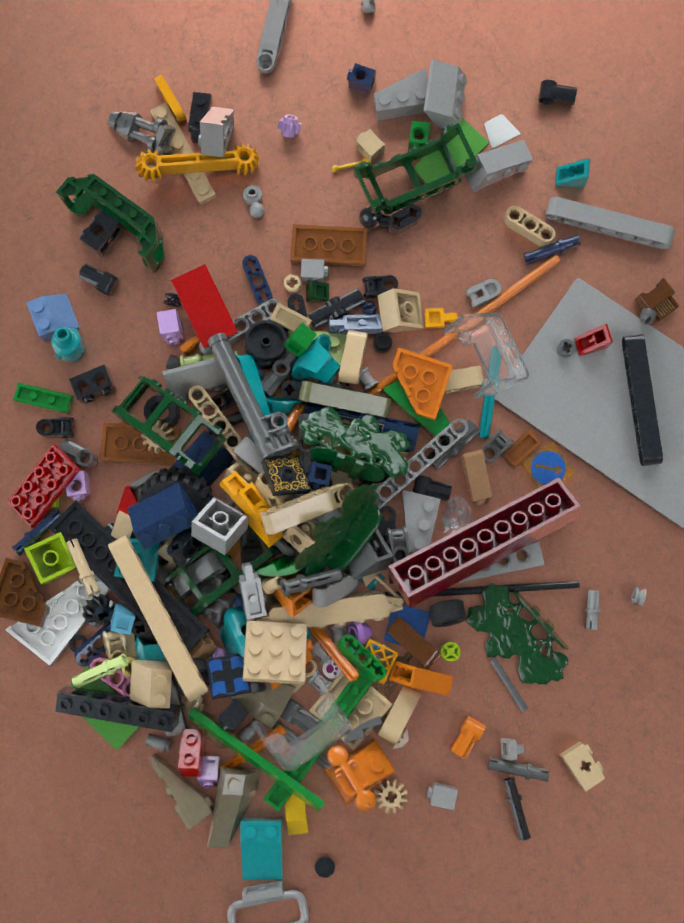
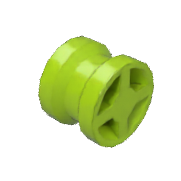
M445 642L440 648L442 658L450 662L456 661L461 653L460 647L454 642Z

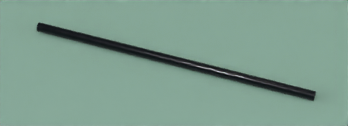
M575 580L501 586H507L509 592H514V590L523 592L580 588V582ZM488 586L447 588L432 597L482 594ZM395 591L399 596H401L402 599H404L399 591ZM384 592L386 596H393L390 592Z

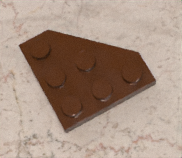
M6 558L0 573V618L43 628L49 608L27 564L22 561Z

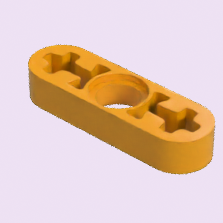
M162 74L153 78L177 122L180 123L187 118Z

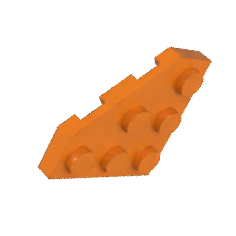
M398 347L392 368L416 415L435 421L453 365Z

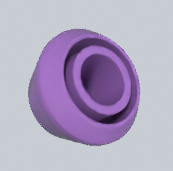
M352 621L348 625L347 634L354 636L363 645L372 636V629L365 622L356 623Z

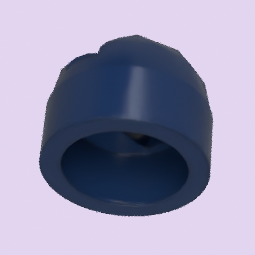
M367 301L363 304V315L376 314L377 307L375 303ZM370 306H373V307H374V308H370V309L365 310V308H367V307H370Z

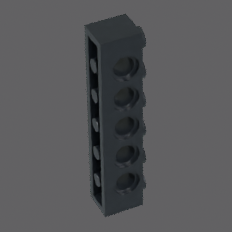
M66 685L57 692L55 712L172 733L179 723L181 705L170 704V708H148L131 700L130 696L84 688L77 689Z

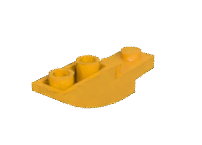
M236 471L221 481L219 485L241 510L249 516L248 524L269 548L284 536L282 531L271 535L265 533L260 513L270 509V506L252 482L248 485Z

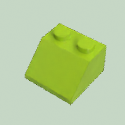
M61 532L24 549L41 586L77 568Z

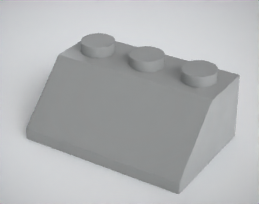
M431 60L424 112L439 129H443L450 124H460V119L463 115L462 103L465 100L464 88L467 84V77L458 66Z
M215 358L162 371L167 388L175 394L174 397L176 399L181 397L187 401L189 390L194 386L202 387L207 393L212 391L219 393L228 387ZM196 391L192 396L199 398L203 397V394Z

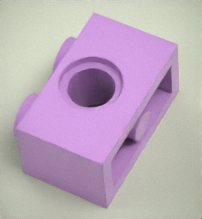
M177 310L157 312L160 335L165 342L170 345H177L181 343L180 341H185L182 319Z

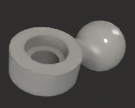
M248 186L243 192L244 200L248 205H251L250 214L254 218H260L265 212L263 205L260 204L262 192L257 186Z

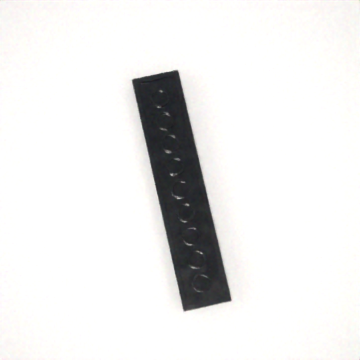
M75 500L49 529L54 534L61 532L65 542L70 541L73 547L75 546L72 539H78L90 570L151 630L125 578L114 576L116 561L108 544L117 539L111 536ZM155 577V582L152 583L188 652H190L210 630Z

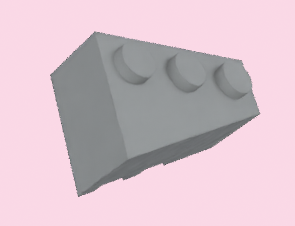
M426 68L374 94L377 121L425 113L424 105L428 83Z
M212 107L200 121L198 146L201 147L202 155L224 157L234 128V109Z
M524 140L477 154L475 157L478 162L476 171L472 174H466L465 177L472 191L475 192L517 172H524L529 168L528 165L532 162L533 158Z
M402 490L404 520L409 537V553L413 554L430 545L441 499Z

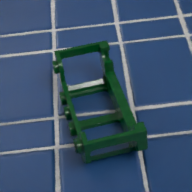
M457 123L445 126L440 139L430 140L419 148L413 147L403 155L397 154L393 156L389 161L378 162L374 166L366 161L359 163L354 168V176L358 178L368 200L372 215H377L380 211H384L385 214H391L458 185L462 182V176L476 171L478 162L460 124ZM459 134L470 158L463 165L456 167L447 144ZM435 151H440L450 174L421 185L412 162ZM403 166L414 189L390 200L387 197L384 198L376 177ZM362 178L370 180L378 198L372 200Z
M88 174V177L82 178L68 177L56 191L67 209L78 216H82L94 205L99 210H103L115 218L125 229L138 237L136 240L142 245V250H139L138 254L142 257L144 265L154 272L165 259L163 236L155 218L95 174ZM71 195L76 196L72 201L69 198Z
M139 376L138 379L140 381L119 406L115 405L111 412L175 457L198 476L227 440L222 434L224 431L218 425H212L201 416L203 413L196 407L189 408V403L183 398L179 397L176 399L174 397L175 394L170 389H162V385L154 378L151 380L145 376ZM149 388L153 392H158L164 396V399L145 422H141L128 412L146 389ZM171 403H174L194 417L174 443L168 442L152 430L153 425ZM205 425L219 439L202 461L196 464L183 453V449L199 428Z
M248 524L249 528L265 547V552L250 563L252 564L253 572H255L282 552L275 545L269 548ZM205 543L198 549L199 552L192 557L189 564L173 569L167 574L168 577L165 579L178 596L171 581L177 575H181L198 598V603L191 609L184 599L180 600L196 617L202 614L203 610L210 607L209 605L239 584V575H243L242 569H238L227 554L224 555L213 549L231 573V577L208 595H203L185 569L213 549Z

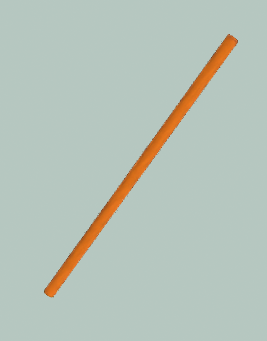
M557 255L551 257L419 354L427 357L433 356L561 262L560 258ZM395 372L366 393L377 396L381 394L385 387L398 380Z

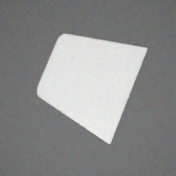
M503 114L484 124L492 149L521 134Z

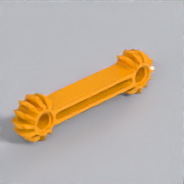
M243 143L240 144V147L235 145L233 151H225L224 157L202 155L201 153L159 156L157 150L151 153L149 149L147 154L141 152L140 157L136 158L135 170L138 171L139 177L144 176L145 182L151 179L152 183L155 181V178L161 180L162 175L237 170L238 175L243 172L246 176L248 172L253 174L254 170L258 168L260 156L257 154L256 148L251 149L250 144L245 147Z

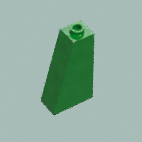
M399 380L383 389L384 395L387 398H391L397 407L414 422L420 424V427L431 437L435 438L451 424L440 407L435 421L416 415ZM442 435V436H440V439L442 440V439L446 438L447 436H446V435Z

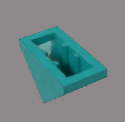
M587 158L557 167L556 185L585 187L589 179L590 159Z

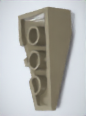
M156 753L149 757L159 779L167 783L165 785L168 796L175 799L176 806L174 808L188 830L213 812L214 803L209 795L205 796L204 792L184 776H181L177 770Z
M221 767L208 847L228 848L257 791L260 770Z

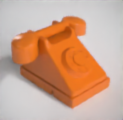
M375 738L349 755L343 746L336 745L328 750L327 759L332 766L324 770L344 805L347 806L354 801L355 807L362 812L372 810L376 803L375 795L369 790L396 773Z

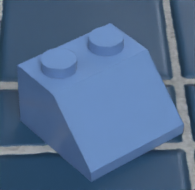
M67 294L45 295L26 302L37 333L43 341H50L55 330L59 327L80 329Z

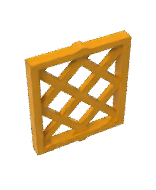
M369 638L365 648L367 649L370 646V653L374 657H376L375 653L382 651L384 657L378 660L380 662L385 660L387 667H385L387 670L386 676L379 681L384 684L399 652ZM372 644L380 646V649L374 650ZM384 650H389L393 654L386 656ZM361 655L359 661L361 662L362 659L364 658V660H365V662H366L365 657H364L363 655ZM394 657L391 664H389L388 659Z

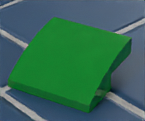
M283 555L268 561L257 570V573L263 576H285L299 572L301 569L295 570V559L289 561L287 555Z

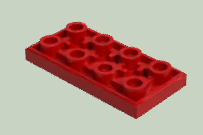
M206 264L171 280L203 349L210 347L208 339L213 335L225 333L226 337L229 338L238 334Z
M53 444L7 503L30 528H34L81 469L57 445Z

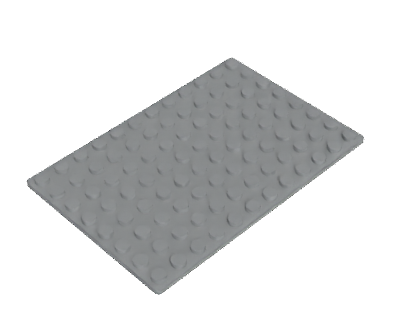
M577 278L495 393L494 399L679 527L684 528V347L651 325L645 324V321L641 322L639 317L582 279ZM607 324L613 343L607 349L579 356L574 338ZM643 334L645 338L663 453L662 464L641 466L639 461L622 350L623 336ZM564 339L572 340L576 347L574 353L567 358L561 357L557 352V346ZM564 344L562 350H566V353H569L568 351L571 347Z

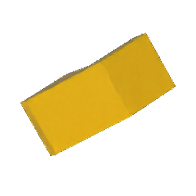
M292 794L285 803L288 834L309 833L306 803Z

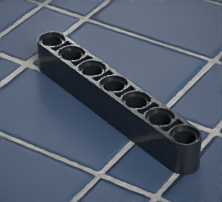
M643 334L623 336L622 350L639 461L641 466L662 464L663 453L645 338Z

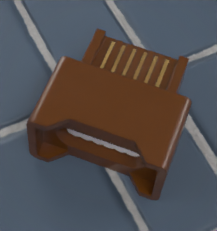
M662 278L656 284L655 289L649 293H641L635 299L642 309L650 308L656 311L657 316L655 319L658 322L679 307L672 297L675 291L665 278Z

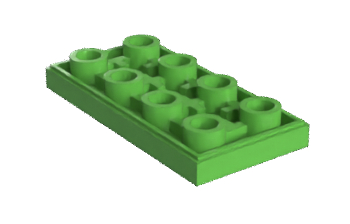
M463 118L460 120V127L476 157L477 154H480L489 145V141ZM459 134L447 144L456 167L463 165L470 158ZM440 151L424 156L413 167L418 178L425 184L450 174Z
M88 666L83 672L89 670L90 666ZM100 678L80 687L118 694ZM83 717L116 750H119L139 728L138 726Z

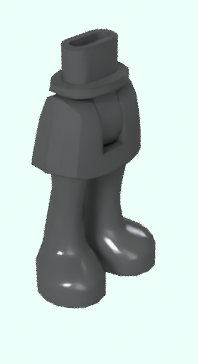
M112 111L107 124L124 139L131 142L136 139L147 144L146 148L150 149L151 153H154L156 136L147 135L139 130L142 128L157 135L159 125H168V122L159 118L152 123L142 119V116L137 112L116 113Z

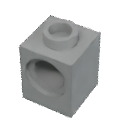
M302 259L301 282L310 283L311 281L324 283V277L328 278V266H325V261L320 259Z
M433 782L432 787H428L427 799H430L429 803L432 806L454 810L458 789L457 787Z

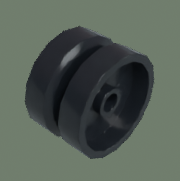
M262 320L252 324L245 336V355H251L258 368H273L274 363L280 360L286 352V347L283 346L287 341L286 332L282 326L270 320Z

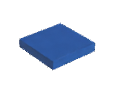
M403 605L402 610L390 613L387 628L400 616L425 639L430 612ZM386 631L383 641L401 645Z

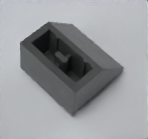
M378 528L372 534L374 537L370 542H366L362 547L360 555L354 558L347 566L354 580L388 569L394 557Z

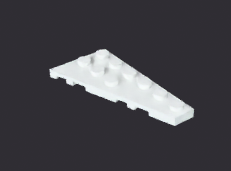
M95 575L94 579L100 592L96 594L92 587L94 595L98 597L101 593L106 596L110 589ZM76 581L66 590L61 591L46 602L49 610L43 628L17 622L5 630L51 666L67 647L71 638L85 624L86 620L82 615L84 612L82 606L87 605L86 600H92V596H88L83 581Z

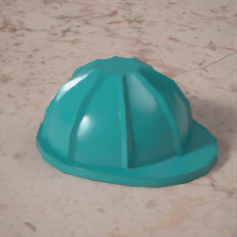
M284 397L266 398L270 413L272 414L281 412L287 415L292 411L296 403H301V400Z

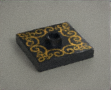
M299 457L263 458L261 464L272 496L308 494L311 489Z

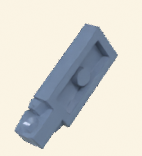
M380 314L343 315L338 320H329L328 324L329 333L348 334V330L368 334L382 333Z

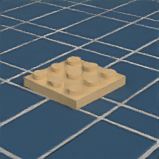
M247 620L243 681L304 684L307 624Z
M342 672L309 710L320 721L349 682ZM371 686L336 735L344 741V738L360 724L378 716L382 718L393 704ZM374 727L364 729L365 735L367 736ZM365 738L346 744L355 751Z

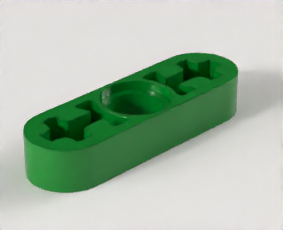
M347 634L339 639L337 642L338 650L370 681L379 682L386 676L385 666L354 636ZM358 654H362L365 657V663L359 661Z

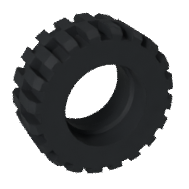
M173 466L170 470H167V468L160 469L159 473L155 472L151 475L150 479H147L138 496V502L178 482L185 490L198 513L204 509L214 496L211 495L213 492L211 487H206L207 481L203 477L200 479L196 474L188 472V468L182 467V470H178L177 466Z

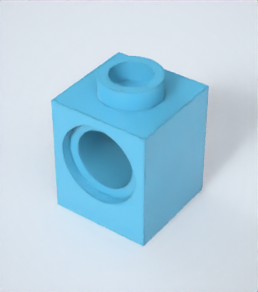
M115 604L111 618V631L130 635L135 614L126 605Z

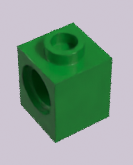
M412 121L408 149L413 147L419 148L428 142L430 123ZM416 136H421V137H423V139H422V140H417V139H415V137H416Z
M302 322L283 346L299 357L307 350L317 334Z

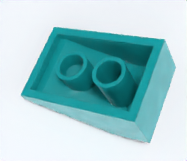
M283 817L242 818V880H283Z

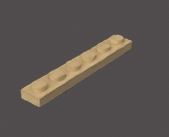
M165 102L150 110L155 121L161 118L167 120L168 125L176 128L170 146L175 149L173 155L193 153L167 103ZM204 172L183 173L200 205L216 197Z

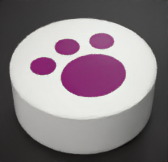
M329 659L323 665V673L330 679L337 678L341 673V670L332 659Z

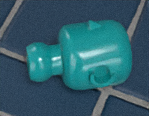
M59 327L55 330L51 339V345L55 351L54 356L57 359L73 362L83 355L85 344L77 332L78 329Z

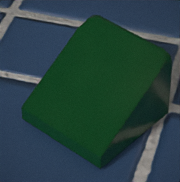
M311 281L306 285V302H327L329 300V283Z

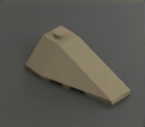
M265 682L266 688L263 692L231 696L255 719L272 728L284 711L295 690V686L282 683L276 689H272L270 682Z

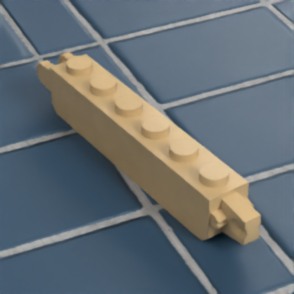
M382 590L350 593L326 607H316L311 603L295 617L290 616L280 603H272L269 607V612H266V616L254 618V621L307 624V627L315 626V628L319 629L325 628L329 624L342 626L346 622L352 621L363 623L367 619L381 621L385 617H389V613L402 610L403 605L401 596H386Z

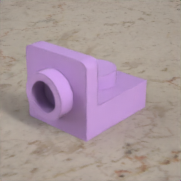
M203 756L202 776L197 777L199 785L203 788L212 789L214 786H218L219 756Z

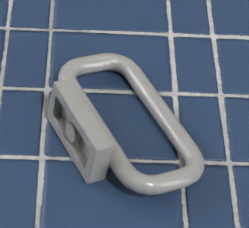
M283 880L243 887L242 900L235 901L229 906L227 918L228 923H237L235 912L238 909L291 898L298 901L301 918L298 921L289 923H307L309 912L304 895L297 890L284 891Z

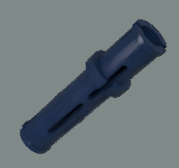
M576 234L575 236L563 240L558 239L555 243L524 253L526 264L529 265L558 253L563 254L566 250L581 246V242H578L580 238Z
M55 508L30 532H26L24 537L12 549L16 550V553L21 556L25 552V548L38 543L37 540L49 530V527L62 513Z

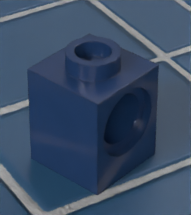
M355 63L353 70L350 69L347 75L349 88L368 95L370 94L376 79V70ZM358 77H363V78H365V79H363V80H358L357 78H358Z

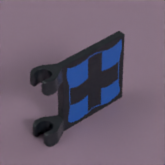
M240 654L206 659L212 700L265 691V682L251 684L250 681H243L244 657Z

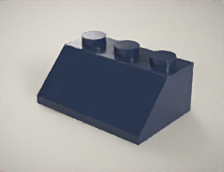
M204 430L184 454L196 464H199L217 440ZM221 446L198 477L200 479L203 477L207 481L206 487L211 486L234 459ZM178 460L171 466H177L178 470H182V467L188 468Z
M179 482L128 507L133 532L144 549L191 527L192 521L199 514Z

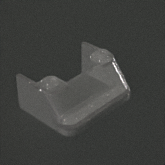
M498 313L463 314L443 330L444 334L458 333L459 339L463 344L474 345L488 377L482 380V388L473 394L474 398L496 395L528 379V369L504 319Z
M323 678L317 679V682L327 696L318 706V714L323 721L290 743L287 742L282 734L275 733L269 736L259 720L252 722L267 750L282 768L287 771L297 769L348 735L351 731L349 719Z

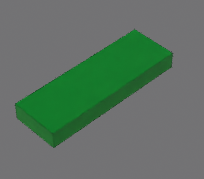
M18 382L13 401L69 415L74 396Z

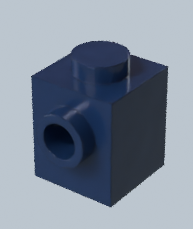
M312 462L308 466L307 480L310 489L319 490L329 486L332 466Z

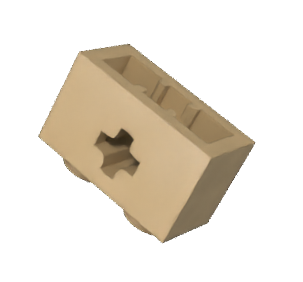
M577 742L562 752L560 756L580 787L586 792L606 779L603 775L605 770L599 761L595 762L591 757L593 752L587 744L584 745L581 742ZM582 761L586 762V769L582 768Z

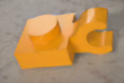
M444 308L425 309L426 329L444 328V323L455 324L458 321L457 313H444Z

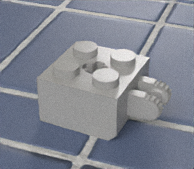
M213 498L192 521V536L225 555L247 530L249 516L245 515L240 507L237 510L234 508L236 503L232 498L227 503Z

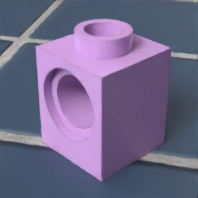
M79 471L66 488L67 496L74 498V501L84 500L85 496L91 495L89 476L85 471ZM77 482H81L82 487L79 491H75L74 486Z

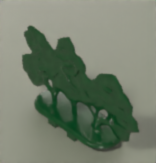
M328 406L320 411L309 413L308 419L302 420L298 425L304 431L302 439L306 444L316 445L321 443L323 445L313 447L309 451L310 457L318 463L332 466V472L337 473L339 470L347 473L348 478L355 480L358 477L372 482L384 479L385 474L380 467L384 468L386 473L392 478L400 474L406 475L408 462L400 455V452H404L410 447L406 434L394 430L380 433L379 422L371 413L363 416V419H354L351 421L350 426H345L340 415L332 407ZM324 436L330 437L332 441L331 446L325 442ZM339 447L349 450L350 456L334 449ZM358 458H366L368 462L360 460ZM376 458L380 459L378 463H375Z
M373 483L370 486L365 484L357 489L348 491L342 503V514L338 518L333 516L328 518L326 522L316 524L313 532V537L316 539L315 543L305 548L297 556L294 563L296 564L295 570L303 569L307 566L304 577L324 572L325 565L330 570L339 568L341 571L354 558L360 555V550L366 542L369 543L374 537L372 534L381 523V511L374 505L379 498V494L376 492L378 484Z
M491 583L482 592L484 606L470 607L468 609L467 623L477 632L482 631L490 634L489 639L485 643L487 657L500 655L502 658L510 659L513 655H518L520 657L518 673L522 683L546 685L551 680L558 682L564 679L563 669L568 665V658L561 652L556 653L553 651L552 641H556L565 650L569 648L554 631V624L549 619L545 621L540 616L541 610L535 604L532 607L517 590H514V594L520 603L514 604L509 600L507 586H496ZM509 607L514 608V609H513L512 611H510V612L507 611V609H508ZM525 607L535 619L528 622L520 618L521 608ZM537 623H540L549 633L545 640L536 639L531 633L532 627ZM537 642H542L540 646L536 645ZM547 644L545 648L548 649V653L544 657L541 654L542 648Z

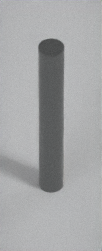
M495 657L489 662L520 711L524 712L527 710V705L497 658Z

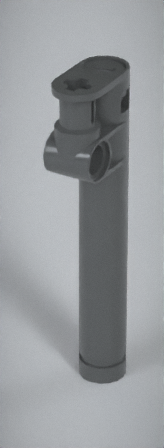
M218 333L210 337L208 344L212 349L213 355L262 460L263 458H278L295 451L299 445L294 443L291 438V431L287 425V416L281 412L267 416L263 415L235 353L228 342L226 334ZM274 422L279 423L281 426H276Z

